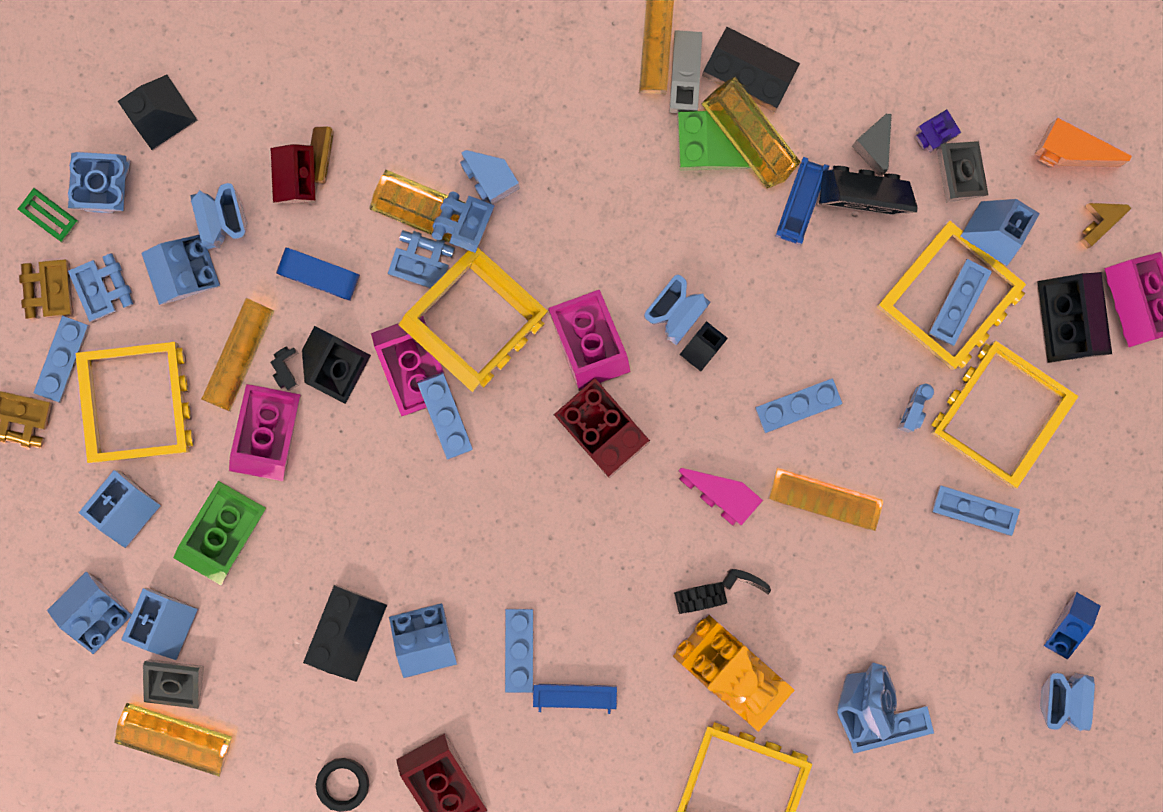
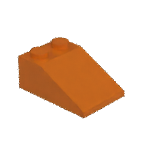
M1060 118L1055 119L1049 124L1034 153L1040 156L1039 161L1050 167H1054L1055 164L1058 166L1121 167L1129 162L1132 157Z

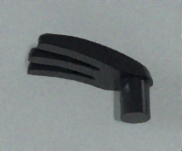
M737 569L728 570V574L722 581L724 587L729 590L736 580H739L762 590L766 594L771 592L770 586L762 579Z

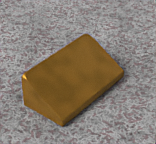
M328 126L314 127L310 144L313 146L315 183L319 184L326 183L334 136L333 129Z

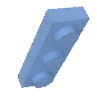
M966 259L928 334L954 346L992 271Z
M65 316L61 317L34 394L59 403L62 402L76 364V353L81 351L89 325Z
M441 372L418 381L419 389L446 458L450 459L473 450L444 373Z
M832 378L755 407L764 433H767L843 403Z
M940 485L932 512L1012 536L1020 509Z
M505 609V693H533V609Z
M923 706L895 713V730L884 741L869 729L862 741L850 742L853 754L933 734L934 730L928 707Z

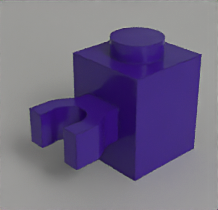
M948 109L919 125L916 129L918 134L915 136L923 149L927 148L929 152H932L941 144H945L959 136L961 131Z

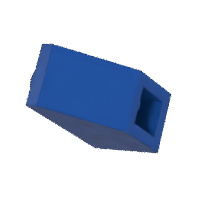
M1076 592L1062 611L1044 646L1069 659L1093 628L1101 605Z

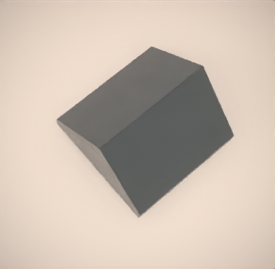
M885 114L852 145L877 175H884L889 169L892 114Z
M979 141L945 143L936 149L946 203L989 195Z
M151 659L144 661V702L199 709L204 666Z

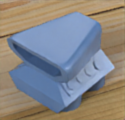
M71 153L68 208L95 213L123 211L125 179L130 168V160L126 159L127 156L104 153Z
M226 183L221 185L216 199L200 190L198 193L190 195L200 239L207 250L212 248L220 249L226 234L233 239L242 238L245 235L247 220L244 208L232 184Z
M675 275L644 314L645 319L651 324L667 322L665 326L667 340H670L675 345L680 342L711 303V301L704 297V294H693L686 297L687 281L681 275Z
M872 663L866 672L846 675L837 713L850 742L862 741L869 729L884 741L895 730L896 690L886 666Z
M1053 673L1049 676L1041 688L1040 709L1049 729H1060L1066 721L1073 729L1090 731L1093 719L1095 690L1093 676L1075 673L1068 681L1060 673Z

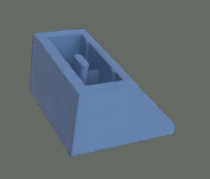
M468 150L461 153L463 160L460 162L469 179L472 177L476 179L478 184L474 186L482 201L486 202L488 200L490 204L494 205L520 189L519 182L504 159Z
M1018 199L981 201L962 232L961 237L1008 266L1023 245L1040 213Z
M200 235L160 243L141 253L159 305L182 300L220 286L209 252L203 246Z
M114 470L78 513L102 533L126 548L161 505L121 471Z
M85 572L47 610L62 631L92 654L132 615L103 584L88 572Z
M143 588L121 640L146 651L177 660L198 609L150 588Z
M442 603L389 617L395 653L403 678L457 665L454 646Z

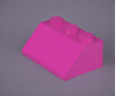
M1157 252L1104 268L1128 347L1162 338V253Z

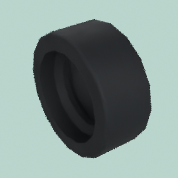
M347 758L334 759L327 763L317 776L315 784L317 796L322 804L330 810L338 812L351 811L359 806L367 796L369 789L368 774L363 766L355 760ZM336 769H348L358 779V792L348 801L335 800L327 791V778Z

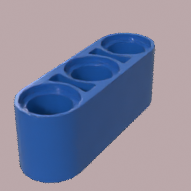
M287 247L284 249L276 274L351 301L360 277L355 272Z

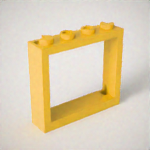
M949 221L877 305V308L946 366L954 370L958 366L962 369L972 358L969 352L975 345L980 348L990 336L987 333L993 324L998 327L1008 315L1005 309L1010 303L1015 306L1025 295L1022 289L1026 284L998 260L962 238L961 234L963 231L953 222ZM951 236L956 238L1013 286L954 357L893 306Z
M477 248L476 253L468 250L411 307L398 325L473 392L479 385L484 388L495 375L491 372L496 367L501 370L511 360L509 354L513 349L519 352L528 342L526 336L530 332L535 335L545 323L541 320L548 310L483 251ZM469 268L528 320L479 373L419 320Z
M993 341L990 345L985 343L977 355L980 361L976 367L970 366L962 377L965 383L960 391L955 389L948 398L947 403L950 406L944 414L939 412L931 424L935 427L932 434L1010 487L1018 488L1079 396L999 342ZM995 354L1060 397V400L1010 474L944 431Z
M177 342L76 353L87 463L190 453L189 446H193V432L187 429L186 419L191 418L189 402L184 401V392L188 391L186 375L181 373V364H185L183 347L179 348ZM167 352L177 445L101 453L92 360Z
M714 722L713 727L706 725L676 812H687L686 809L712 736L800 767L784 811L796 812L812 767V763L807 761L808 755L792 750L791 755L781 751L782 746L766 741L765 745L754 742L755 736L741 731L739 736L729 733V727Z

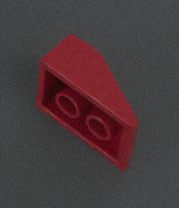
M445 733L396 759L400 777L423 812L488 811Z

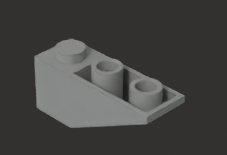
M675 30L669 113L698 111L702 32Z

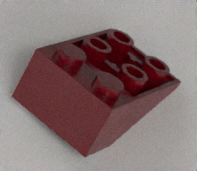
M596 378L553 414L608 478L613 476L650 443L648 437Z

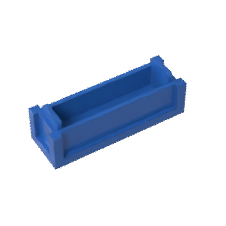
M803 157L775 234L777 238L800 246L803 243L805 232L821 190L823 171L829 169V165L824 164L822 166L808 161L809 158Z
M534 683L533 707H539L538 712H541L542 707L608 709V714H611V709H616L617 685Z

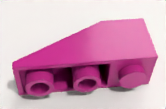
M685 468L678 470L682 475L679 480L690 489L694 486L703 493L700 498L711 508L715 504L724 511L721 516L732 526L736 522L742 526L763 501L743 482Z

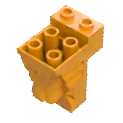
M710 615L696 625L691 636L678 645L676 653L673 655L705 687L724 701L758 732L795 691Z

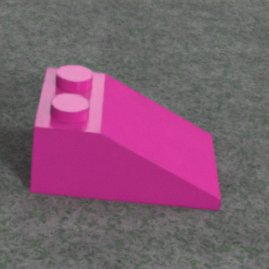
M600 289L548 308L579 391L594 378L601 383L631 372L627 353Z
M422 316L419 320L426 325L425 319ZM398 324L371 333L375 350L401 417L427 408L417 382L441 372L444 373L441 363Z
M246 384L230 453L229 471L279 481L284 480L300 394Z

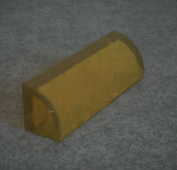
M646 0L639 83L640 93L666 95L674 0Z
M736 77L722 84L702 102V106L767 189L785 182L801 163Z
M385 169L373 193L369 209L432 235L434 230L433 223L436 217L440 216L442 211L441 204L448 195ZM457 214L452 215L451 220L458 222L460 216ZM445 233L442 240L450 242L452 234Z
M248 298L245 299L201 400L231 411L274 314V310Z
M780 468L776 469L768 495L769 500L872 531H876L883 499Z
M126 703L117 723L114 743L220 777L232 736Z

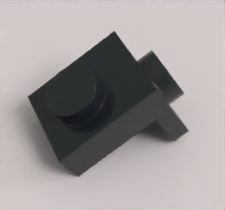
M287 346L273 354L275 359L270 362L276 371L273 374L276 383L281 389L286 387L288 391L299 386L285 363L299 354L296 348L290 350Z

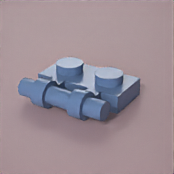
M450 192L441 204L442 211L440 216L436 217L433 223L432 237L436 240H441L445 233L452 234L451 244L476 253L495 205L472 196H468L466 203L458 201L460 197L458 193ZM457 214L460 218L456 222L451 220V216Z
M402 230L399 240L409 243L408 249L405 251L396 248L388 275L431 288L447 272L449 267L448 264L439 262L441 254L452 258L455 247L445 244L443 240L435 241L423 237L422 233L416 231L410 233ZM421 247L433 251L431 258L415 254L417 248Z
M113 253L102 257L106 265L102 269H98L96 262L92 260L68 271L89 322L116 312L112 302L116 299H120L123 308L134 304L130 296L132 291L129 285L125 284L120 272L122 271L119 262L116 263ZM107 276L111 277L115 290L108 292L103 278Z
M922 384L916 387L898 429L909 433L914 432L917 428H921L926 413L922 412L924 403L934 395V389L931 385Z

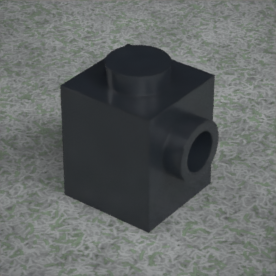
M706 321L679 355L701 372L728 338Z

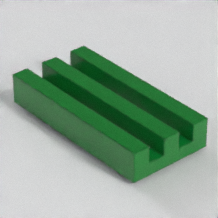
M36 188L31 190L17 209L61 243L64 242L65 237L71 233L72 228L79 222ZM37 196L69 220V223L65 225L32 199ZM31 205L63 229V231L59 234L28 211L26 207Z

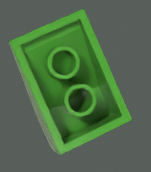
M678 112L679 171L762 168L760 112Z
M218 481L180 542L173 558L222 585L266 508Z

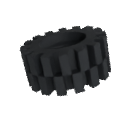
M723 582L674 592L679 614L728 604Z

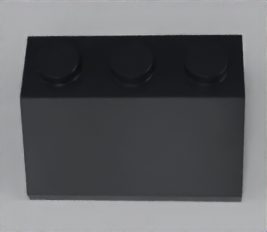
M726 27L703 70L702 76L776 112L800 63Z
M836 165L833 166L832 170L823 171L819 200L821 205L895 216L917 213L918 206L910 181L900 180L901 175L885 173L884 177L875 176V171L860 169L858 173L849 172V167Z
M1102 272L1081 273L1037 281L1048 363L1112 354Z
M337 584L334 585L303 663L324 672L357 682L387 604Z

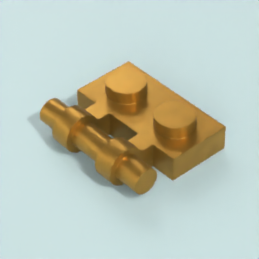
M68 260L39 262V273H32V263L21 264L22 275H19V283L23 286L24 299L21 300V306L25 309V319L36 318V307H42L43 317L72 315ZM40 282L41 298L34 297L33 283Z
M0 391V442H15L21 444V447L29 449L31 446L42 448L44 438L34 436V429L36 427L46 430L52 403ZM10 423L25 425L23 433L9 430Z

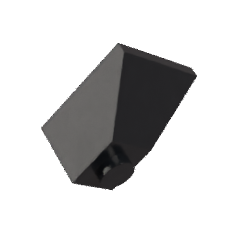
M168 75L143 84L118 100V103L152 151L198 121Z
M314 326L302 349L304 383L346 404L371 355Z

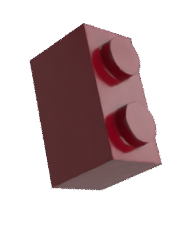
M290 144L270 148L273 203L296 204L316 201L313 146Z

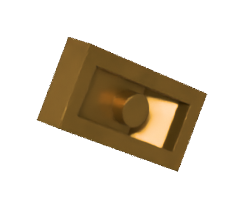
M1088 203L1085 207L1099 223L1097 224L1093 221L1082 231L1085 236L1080 242L1087 249L1092 247L1132 208L1128 204Z

